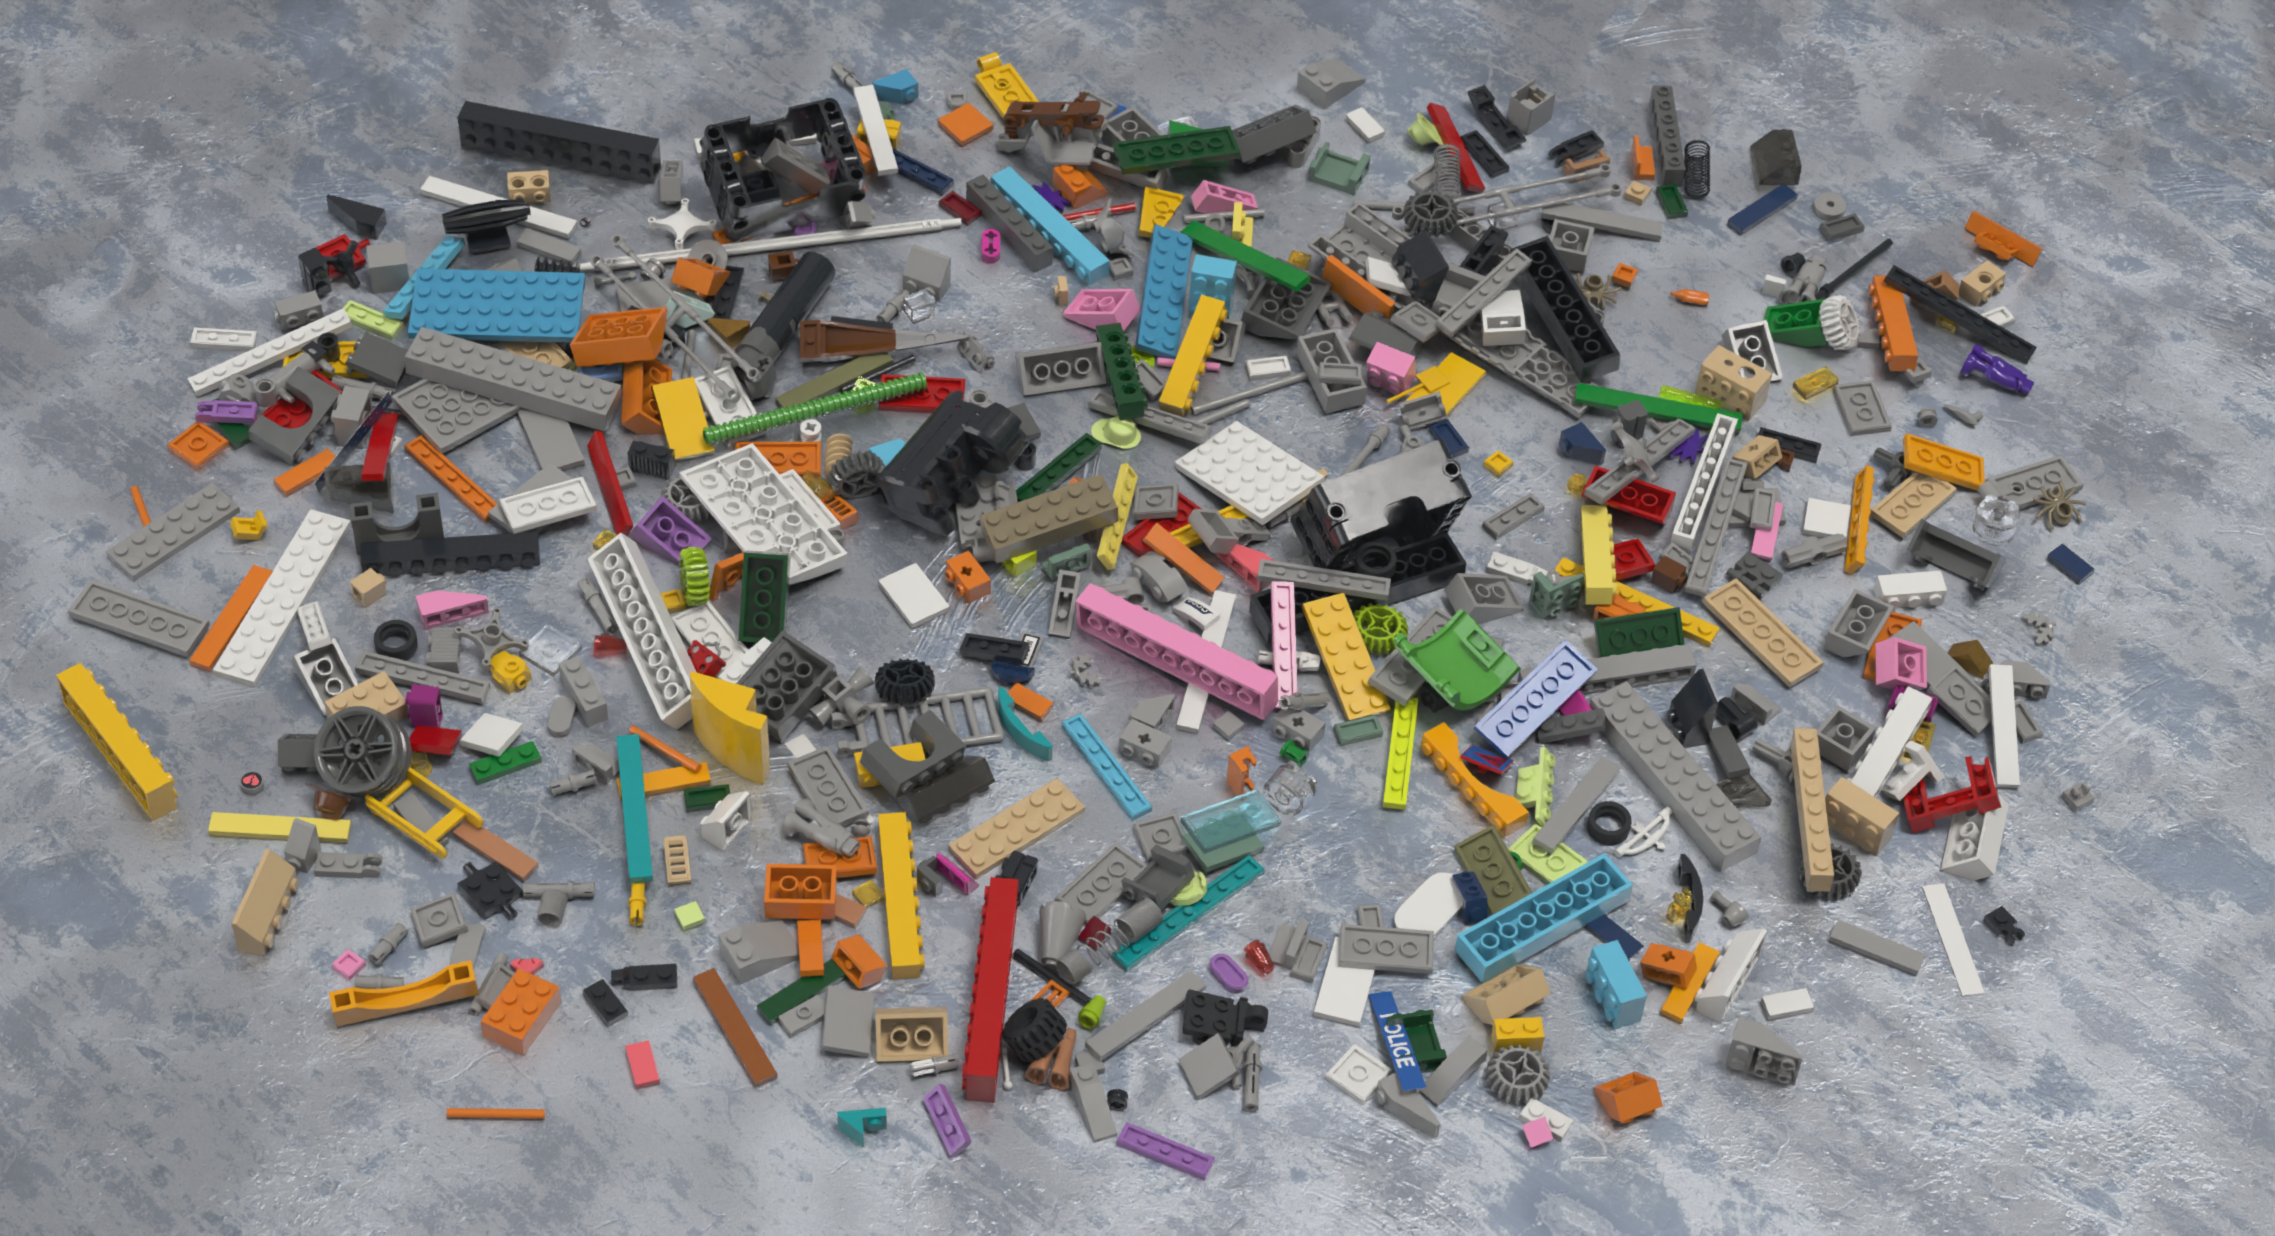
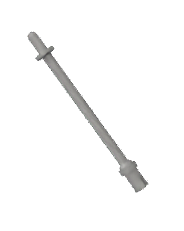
M1380 424L1375 432L1368 435L1366 446L1341 475L1357 470L1374 448L1378 449L1383 445L1384 439L1390 434V428L1387 425Z

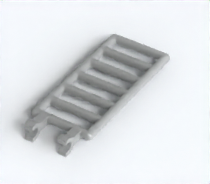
M990 687L934 694L927 697L926 701L920 700L919 704L911 703V705L903 704L901 706L899 703L892 705L891 701L865 704L870 707L871 712H875L881 739L889 747H892L884 710H898L905 744H912L914 739L909 734L911 726L906 707L919 706L922 715L929 711L928 704L941 703L947 727L959 737L950 701L956 700L964 701L972 733L971 737L960 738L966 746L1004 740V733L993 690ZM972 698H986L994 729L993 734L981 735ZM831 713L832 731L855 725L859 741L855 742L837 741L838 758L844 759L854 755V753L863 752V749L869 745L864 722L854 724L848 714Z

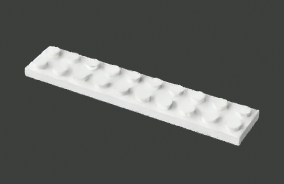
M310 509L213 669L215 676L252 687L257 685L299 615L298 607L305 605L351 528L350 520Z

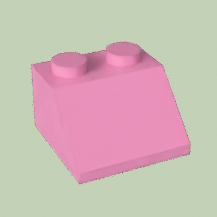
M1897 637L1876 643V685L1894 690L1896 685L1909 686L1915 690L1927 689L1926 646Z

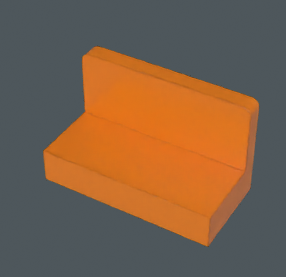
M1634 135L1631 149L1634 180H1654L1655 168L1652 146H1639L1638 135Z

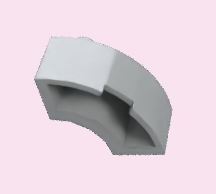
M1149 551L1130 563L1133 576L1151 590L1152 595L1158 602H1169L1187 591L1188 587L1175 567L1170 568L1164 562L1165 557Z

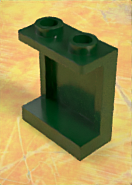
M1417 1010L1413 1013H1396L1388 1016L1386 1020L1387 1026L1404 1024L1414 1054L1399 1057L1415 1055L1421 1073L1435 1071L1447 1058L1445 1049L1440 1047L1433 1024V1010Z

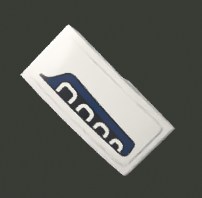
M1187 597L1172 610L1186 623L1192 621L1203 631L1220 619V614L1192 597Z

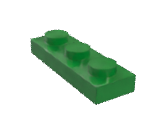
M530 741L505 750L500 756L491 755L469 763V769L477 785L542 763V759L534 742Z

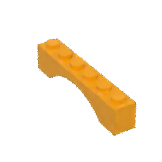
M1444 722L1423 733L1421 742L1423 753L1435 762L1436 767L1449 777L1450 782L1463 792L1464 797L1477 807L1479 813L1485 816L1492 825H1495L1498 832L1506 838L1526 826L1529 812L1515 797L1490 789L1469 772L1460 758L1458 736Z
M471 960L448 965L428 978L404 986L384 989L350 987L329 992L332 1013L337 1027L479 994Z

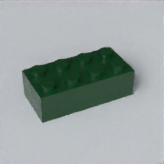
M749 550L744 552L738 641L759 642L765 637L770 642H773L782 630L786 632L791 553Z

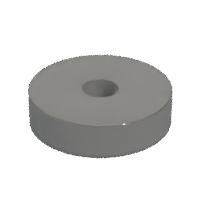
M1827 192L1815 198L1813 210L1819 218L1831 221L1843 217L1847 205L1840 195Z

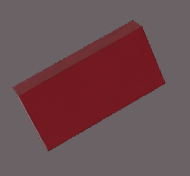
M951 191L939 200V206L955 218H961V222L966 226H969L982 216L980 209L954 191Z

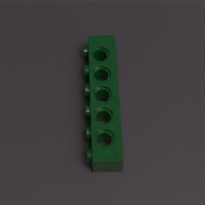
M1121 323L1096 326V340L1101 342L1104 369L1119 420L1145 417L1144 408H1148L1147 397L1143 395L1144 390L1142 382H1139V371L1134 369L1136 368L1134 356H1131L1132 350L1131 344L1128 343L1127 331H1123Z

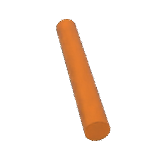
M132 486L130 492L144 527L151 520L138 486Z

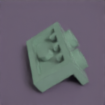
M1086 543L1063 553L1055 554L1048 558V561L1043 562V568L1053 581L1058 579L1059 570L1076 572L1091 565V548Z

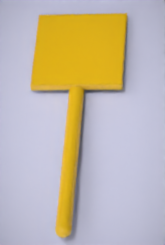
M1433 366L1415 375L1421 382L1420 384L1388 399L1386 402L1391 403L1422 387H1425L1431 393L1450 384V381L1436 366Z

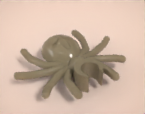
M1577 273V282L1587 301L1596 303L1597 308H1599L1601 301L1602 309L1606 308L1604 298L1612 301L1614 304L1617 303L1614 298L1606 295L1621 290V287L1607 290L1611 283V275L1607 276V283L1603 287V279L1599 275H1589L1584 280L1583 285L1580 280V273Z
M2059 482L2060 487L2056 486L2053 488L2055 495L2052 493L2051 487L2046 491L2044 487H2041V492L2047 501L2036 497L2033 500L2048 506L2039 511L2035 518L2039 519L2044 512L2049 510L2048 524L2052 531L2054 530L2052 517L2056 523L2067 525L2072 519V512H2074L2078 522L2081 523L2082 519L2079 512L2071 504L2086 506V502L2068 500L2075 492V486L2072 487L2067 496H2065L2066 492L2063 482Z

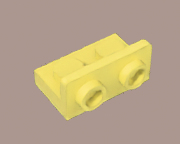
M1234 202L1232 238L1252 247L1253 218L1246 217V211H1242V202Z

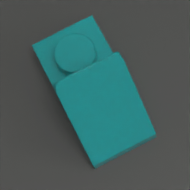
M886 1108L837 1112L838 1129L861 1146H864L865 1130L878 1131L880 1129H887Z

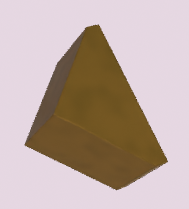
M708 318V326L731 349L738 346L751 327L750 321Z
M1978 640L1955 643L1948 652L1966 672L1981 679L1989 672L1990 664H1993V661Z

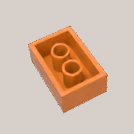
M766 864L765 918L835 919L837 865Z
M518 968L482 1018L481 1028L483 1037L524 1056L561 1004L560 987Z

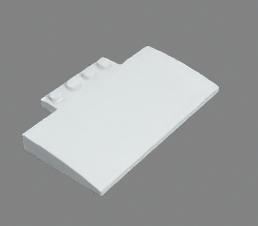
M753 443L679 473V477L743 553L747 550L791 553L789 585L809 580L846 566L848 553L829 532V530L834 528L840 529L841 523L794 469L779 474Z

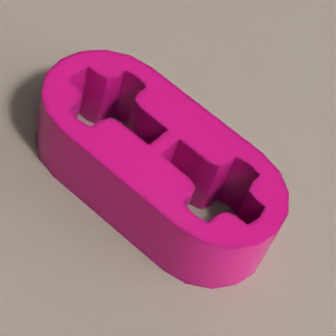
M987 229L982 233L981 257L984 262L989 264L996 263L1000 259V233L995 229Z

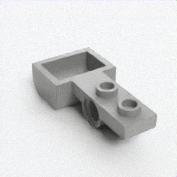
M1194 509L1188 518L1190 525L1212 553L1228 554L1236 544L1246 546L1251 540L1267 541L1271 536L1265 524L1261 525L1251 519L1223 518L1217 510Z

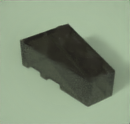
M388 463L383 481H362L363 465L325 467V488L328 499L348 504L371 501L373 509L394 513L391 463Z

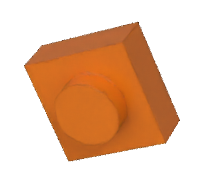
M1619 263L1612 275L1611 281L1630 288L1638 275V269Z

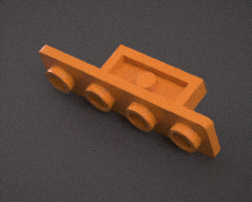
M1976 211L1971 213L1966 223L1965 229L1976 235L1974 242L1978 243L1980 248L1996 253V256L2002 260H2010L2017 257L2033 266L2041 254L2042 248Z

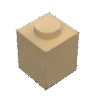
M372 568L350 581L352 596L365 608L387 595L385 586L387 582L384 576L380 573L377 574Z

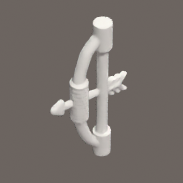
M1668 806L1665 807L1646 827L1636 821V825L1631 826V829L1637 834L1627 843L1619 846L1614 851L1615 856L1621 858L1623 855L1637 854L1650 849L1654 844L1657 845L1658 849L1664 850L1666 848L1664 842L1660 843L1659 840L1664 837V833L1669 827L1670 815L1673 813L1672 809ZM1660 821H1664L1660 830H1657L1652 835L1647 833ZM1644 835L1648 838L1639 847L1630 849Z

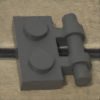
M1747 552L1735 563L1734 569L1730 567L1726 573L1732 580L1738 579L1753 595L1757 594L1760 597L1765 595L1766 590L1770 591L1776 586L1783 576L1781 572L1750 552Z

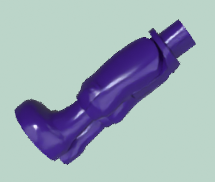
M1975 344L1960 371L1962 376H1968L1972 371L1982 372L1984 377L1991 382L2013 392L2016 390V393L2020 391L2027 395L2035 383L2027 379L2028 375L2000 357L1991 356L1978 344Z

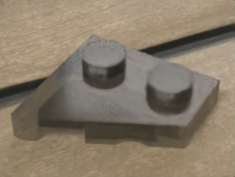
M1750 774L1728 778L1716 784L1736 808L1767 807L1771 805L1772 799Z

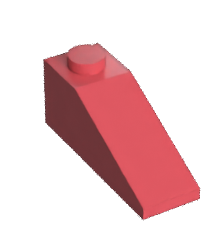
M1238 544L1228 554L1215 553L1219 559L1256 591L1260 592L1271 585V583L1257 581L1260 560L1275 561L1265 553Z

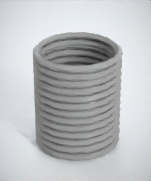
M558 889L545 890L540 902L537 920L549 927L560 925L563 920L568 896Z

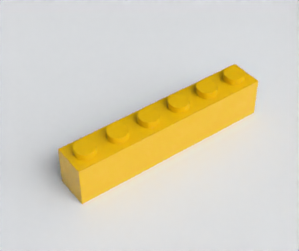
M1205 295L1200 296L1159 399L1160 410L1183 418L1186 411H1190L1193 403L1192 395L1197 393L1200 385L1198 380L1200 375L1205 374L1207 363L1205 362L1207 357L1211 358L1214 350L1213 342L1218 340L1220 336V324L1225 322L1228 310L1225 308V301Z

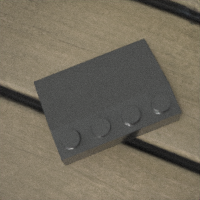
M1296 104L1232 130L1241 152L1238 159L1243 163L1246 162V164L1255 162L1257 157L1263 154L1264 156L1272 155L1280 147H1283V149L1289 148L1294 145L1295 141L1300 139L1301 141L1309 140L1313 134L1317 133L1309 110Z
M1277 257V260L1309 274L1311 281L1296 292L1264 277L1244 309L1241 321L1246 324V330L1256 335L1298 339L1303 334L1332 286V282Z
M782 630L736 684L756 689L757 713L767 716L768 734L782 742L824 694L822 688L838 675L835 664Z

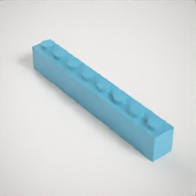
M1010 166L991 176L990 182L1051 244L1054 254L1063 259L1066 265L1072 268L1082 280L1084 279L1091 285L1109 275L1110 260Z

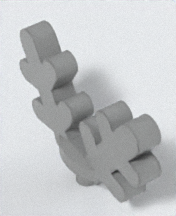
M2031 611L2030 614L2022 615V620L2027 622L2028 626H2032L2035 623V627L2039 629L2038 633H2035L2034 636L2036 646H2041L2042 643L2047 645L2049 639H2054L2052 627L2056 626L2055 622L2050 623L2047 618H2044L2043 613H2039L2036 616Z
M1086 653L1084 656L1083 654H1078L1077 659H1072L1073 666L1072 670L1069 671V675H1074L1082 686L1085 685V682L1088 683L1090 688L1094 685L1100 686L1102 680L1097 678V674L1088 675L1089 671L1086 670L1087 666H1091V654Z

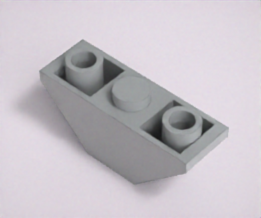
M2005 660L1999 664L2012 665L2014 696L2046 699L2050 688V681L2028 662ZM1989 672L1983 676L1980 686L1986 693H1990Z

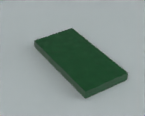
M1680 607L1594 619L1598 658L1627 654L1634 651H1647L1654 648L1660 649L1675 645H1685Z

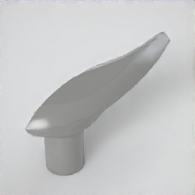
M1943 405L1957 418L1971 425H1977V421L1983 418V414L1980 411L1971 414L1953 405Z

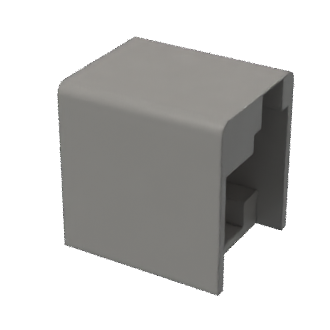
M1532 79L1510 94L1507 113L1508 123L1512 126H1517L1524 135H1530L1552 119L1555 93L1552 95L1548 94L1535 84V79Z
M404 242L366 246L373 294L400 291L409 280Z

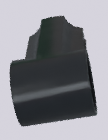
M1724 697L1719 700L1716 713L1728 725L1736 740L1757 730V721L1751 713H1744L1730 698Z

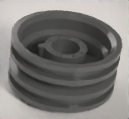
M364 706L348 707L329 717L319 730L314 745L315 765L326 783L337 790L365 799L367 794L373 798H378L393 791L405 778L412 758L411 743L405 729L395 719ZM360 725H363L360 731L358 732V727ZM380 735L384 736L383 742H378ZM340 739H343L344 742L347 743L346 746L339 745ZM384 758V764L382 766H379L382 762V759ZM364 771L366 777L360 779L359 774Z

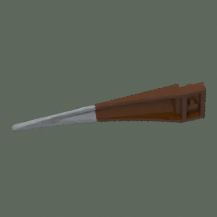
M826 320L800 321L801 362L822 361L825 363L968 340L969 336L875 328Z

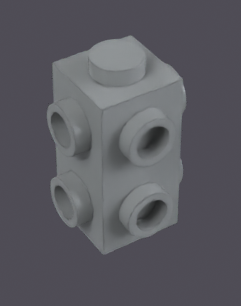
M315 290L275 301L276 310L273 311V316L276 323L280 322L283 330L323 318L322 305Z

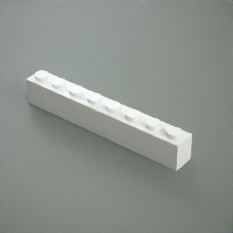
M1718 413L1672 533L1671 542L1675 543L1688 555L1691 554L1734 438L1738 419Z

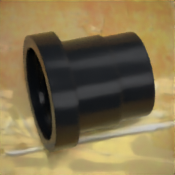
M1795 253L1782 258L1780 266L1786 275L1793 276L1798 273L1802 265L1806 263V260L1801 253Z

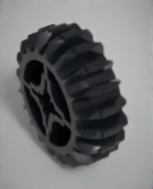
M899 658L898 661L891 660L890 663H884L883 667H879L875 676L876 693L879 694V698H884L885 702L891 701L892 705L899 703L901 706L903 704L911 705V703L919 704L920 700L926 701L927 697L932 695L935 687L933 670L925 662H918L917 659L909 660L907 658L902 660Z

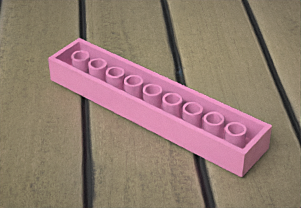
M1091 583L1075 601L1077 628L1187 683H1191L1262 720H1265L1278 704V675L1273 671L1266 670L1256 665L1253 661L1245 660L1234 652L1227 651L1216 643L1209 642L1199 637L1196 633L1188 632L1179 625L1170 623L1159 615L1152 614L1141 606L1134 605L1124 600L1121 596H1115L1104 588L1097 587Z

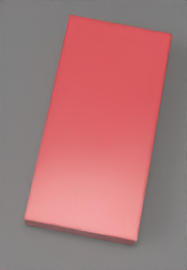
M649 1040L625 1045L636 1089L660 1084Z

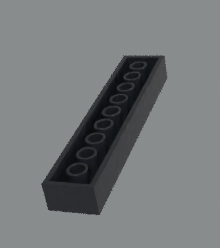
M465 101L458 115L460 142L463 147L651 184L655 183L661 169L659 138Z
M1447 532L1393 549L1397 560L1395 573L1391 578L1388 601L1345 595L1352 614L1354 615L1356 610H1360L1361 606L1367 607L1369 603L1376 606L1379 602L1380 606H1384L1449 585L1457 573H1465L1467 563ZM1373 556L1363 560V563L1370 568L1380 569L1388 566V563L1380 557ZM1355 562L1331 570L1356 573L1354 569ZM1294 587L1295 634L1310 630L1302 609L1303 603L1339 593ZM1271 589L1250 596L1249 613L1266 642L1271 643Z

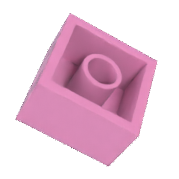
M1376 343L1366 361L1368 382L1374 387L1387 389L1394 395L1410 389L1416 378L1415 357L1382 343Z

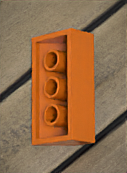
M657 359L649 362L641 360L629 364L624 363L621 425L636 434H665L652 385L671 382L672 368Z

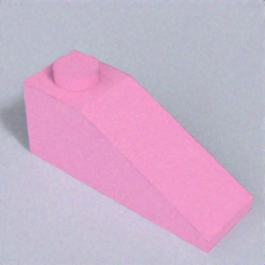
M1206 180L1201 182L1191 196L1195 211L1200 213L1234 211V202H1242V210L1258 209L1254 194Z
M437 590L416 596L417 609L424 630L489 613L486 595Z

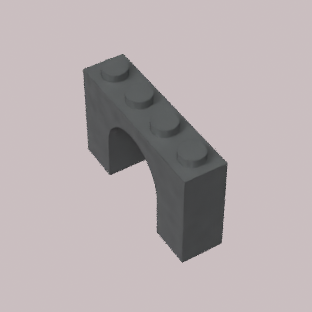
M299 366L287 379L286 391L310 406L313 411L310 420L298 428H284L260 414L248 430L249 440L292 466L296 460L300 461L303 458L306 447L315 442L319 430L328 425L332 411L337 408L338 395L341 394L339 390Z
M438 492L416 495L418 509L416 518L410 523L399 527H388L378 523L373 515L371 501L349 504L357 555L361 554V543L444 538Z
M931 710L913 720L909 733L917 742H921L922 747L928 752L929 758L922 761L903 759L881 738L863 749L860 763L895 798L902 794H908L917 785L925 784L931 777L936 774H942L948 767L953 764H959L964 758L963 754L966 744Z

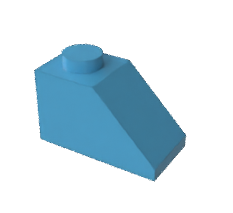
M908 69L872 82L878 100L903 104L919 97V83Z

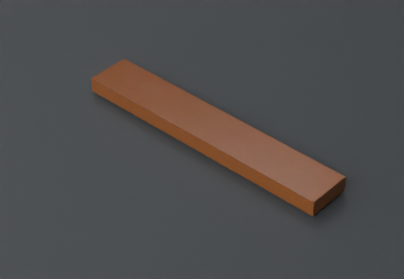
M715 968L693 976L694 984L755 1087L777 1079L776 1070Z

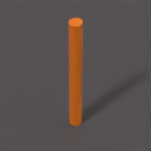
M632 725L629 728L630 734H639L640 740L692 771L698 773L701 770L699 763L638 727Z
M447 1108V1118L545 1119V1109Z

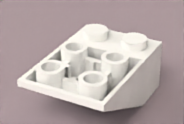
M1520 290L1502 291L1480 311L1483 346L1525 344L1526 328Z

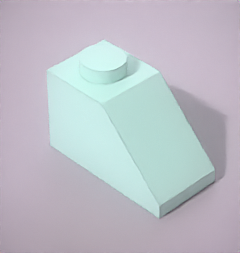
M673 291L685 300L699 314L703 321L714 316L715 313L710 304ZM671 297L665 306L668 309L667 319L679 308ZM686 313L675 323V325L685 328L697 324Z

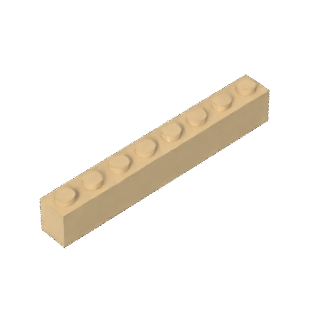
M1794 728L1790 746L1807 891L1830 892L1834 871L1817 729Z

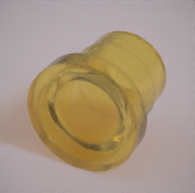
M414 752L410 767L425 778L429 777L432 773V765L427 758V754L424 752Z

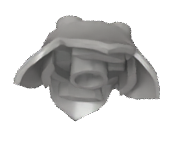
M1109 198L1101 212L1095 216L1096 220L1093 221L1097 233L1101 232L1104 238L1100 240L1105 252L1109 251L1110 254L1115 253L1134 257V254L1125 249L1123 243L1125 228L1111 216L1110 204L1112 198Z

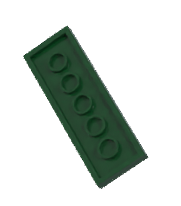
M1230 126L1113 142V150L1123 175L1240 158L1241 153Z

